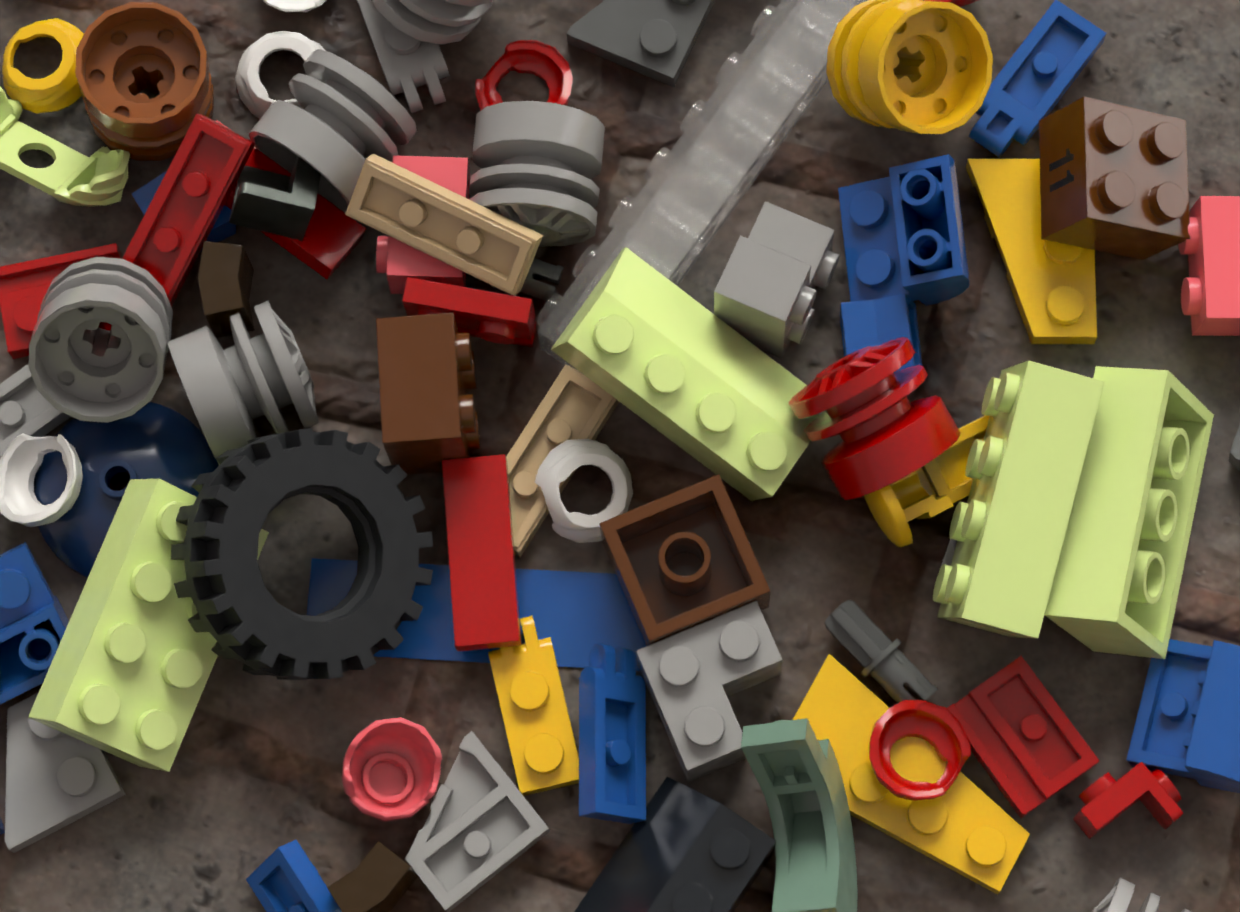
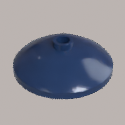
M149 402L132 416L108 423L80 421L74 418L55 436L57 437L58 434H61L76 449L82 464L83 474L80 493L71 510L54 523L38 526L50 549L65 565L88 578L126 488L120 491L110 489V480L114 475L124 472L130 474V480L161 479L198 497L199 492L191 485L199 474L213 472L219 464L201 431L186 417L161 404ZM59 451L45 454L43 462L35 475L34 493L42 505L55 502L65 490L67 469L62 459V453Z

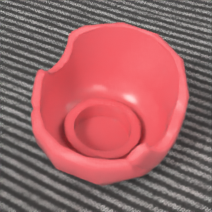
M402 717L376 720L360 731L349 744L343 758L342 782L344 792L349 796L350 802L364 815L382 822L410 819L431 802L438 789L442 762L441 750L426 728Z

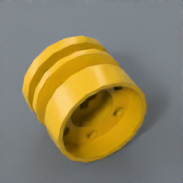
M868 0L854 6L837 24L828 46L826 74L833 97L849 116L871 126L896 128L900 131L918 134H945L964 125L982 106L992 81L993 55L987 34L972 13L953 3L923 0Z

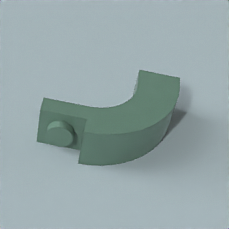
M808 718L778 720L773 723L743 726L741 749L764 794L772 822L774 840H776V873L772 912H857V867L852 822L842 775L829 739L817 740Z

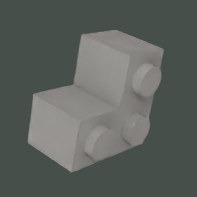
M765 201L749 237L746 238L740 235L715 288L714 315L757 348L783 358L790 341L798 344L802 343L815 312V309L811 308L817 293L815 286L826 289L838 264L840 255L832 252L834 230Z
M757 601L636 651L638 667L687 782L746 759L741 749L743 732L728 700V696L781 675L783 660Z

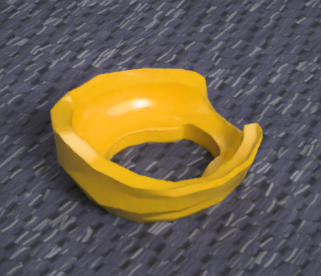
M59 18L36 21L33 24L20 28L9 40L3 55V85L8 96L12 100H18L23 109L36 114L59 111L74 104L82 96L75 69L76 49L84 33L76 26ZM37 37L55 39L60 43L63 52L59 68L53 74L41 79H32L26 77L17 68H13L14 55L20 43L29 42Z

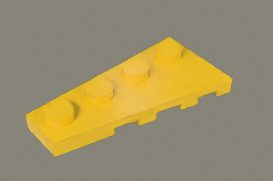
M828 654L793 720L808 718L817 740L829 739L842 775L850 815L998 895L1030 833L961 771L945 795L930 800L911 801L899 798L881 785L871 767L868 747L874 723L889 707L833 656ZM918 737L902 738L896 741L890 751L891 764L894 770L904 779L912 782H929L933 784L944 773L945 762L940 759L934 747L924 739Z

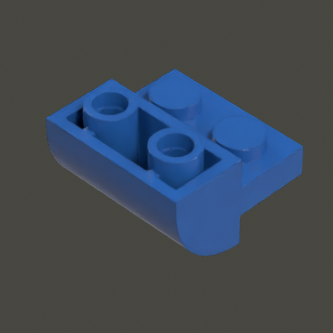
M949 154L890 167L889 177L838 188L850 302L906 294L912 301L919 300L925 306L954 298L969 287L970 280L956 164Z
M26 542L0 555V704L43 683L69 623L57 596L53 595Z
M1169 639L1166 659L1151 658L1126 759L1132 767H1135L1142 761L1148 770L1151 771L1157 768L1166 774L1195 779L1200 786L1240 793V646L1214 640L1213 646Z

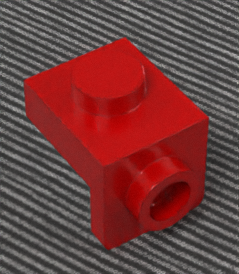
M1141 761L1117 781L1107 772L1078 796L1085 806L1080 809L1073 820L1090 840L1139 800L1165 830L1174 824L1184 813L1177 805L1182 798L1172 781L1157 768L1150 772Z

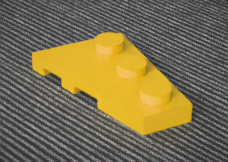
M967 159L966 170L972 186L976 187L984 208L985 221L991 237L995 238L1006 267V277L1031 344H1095L1097 339L1095 250L1043 240L1041 238L1040 159Z

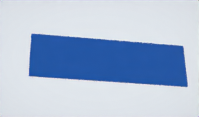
M312 558L307 615L315 616L332 610L348 595L357 575L358 560ZM419 563V567L433 570L431 585L415 586L411 599L423 606L418 620L401 622L397 631L404 640L395 650H379L373 656L490 663L488 652L500 648L458 652L455 648L449 565ZM516 568L519 619L533 615L538 640L551 637L558 667L585 668L589 666V654L592 647L596 643L611 645L614 649L616 647L631 649L635 654L636 671H640L636 651L646 647V643L616 573ZM520 621L521 644H523L525 639Z

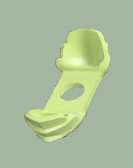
M0 87V169L48 193L63 203L95 207L121 201L123 189L128 179V163L130 158L128 151L121 149L110 150L108 147H101L90 157H87L18 121L23 111L21 103L18 100L8 99L5 91ZM27 150H42L53 157L54 163L46 168H33L25 165L20 160L19 155Z

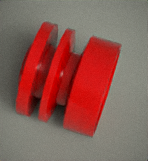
M906 337L893 339L877 346H868L841 358L818 373L810 384L794 395L789 401L791 409L799 419L823 412L809 423L804 430L809 440L813 442L840 435L842 440L824 456L821 462L841 498L844 500L862 497L904 478L944 453L958 440L961 434L941 397L935 395L912 402L908 400L907 396L925 381L928 374L924 366L921 365L895 372L911 360L916 353Z

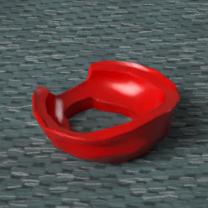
M517 40L506 45L505 53L482 79H476L475 95L480 111L487 106L503 103L496 88L501 79L510 71L534 74L540 77L547 84L549 90L547 102L567 106L571 94L573 76L569 63L555 47L538 40Z
M903 700L888 708L874 723L868 747L871 767L879 783L896 797L911 801L930 800L945 795L946 791L956 780L965 761L971 756L969 738L960 721L946 707L925 700ZM905 737H918L931 744L940 759L946 764L941 778L936 783L931 784L929 782H912L901 777L894 770L890 760L891 748L897 740Z

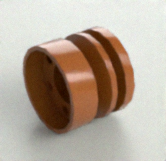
M156 2L126 3L105 11L87 27L76 49L75 74L95 134L111 150L121 149L128 151L130 158L134 160L162 161L175 156L196 113L210 119L213 116L214 89L209 72L207 51L197 28L180 12ZM148 88V90L152 94L159 93V95L152 99H149V97L144 92H139L141 90Z

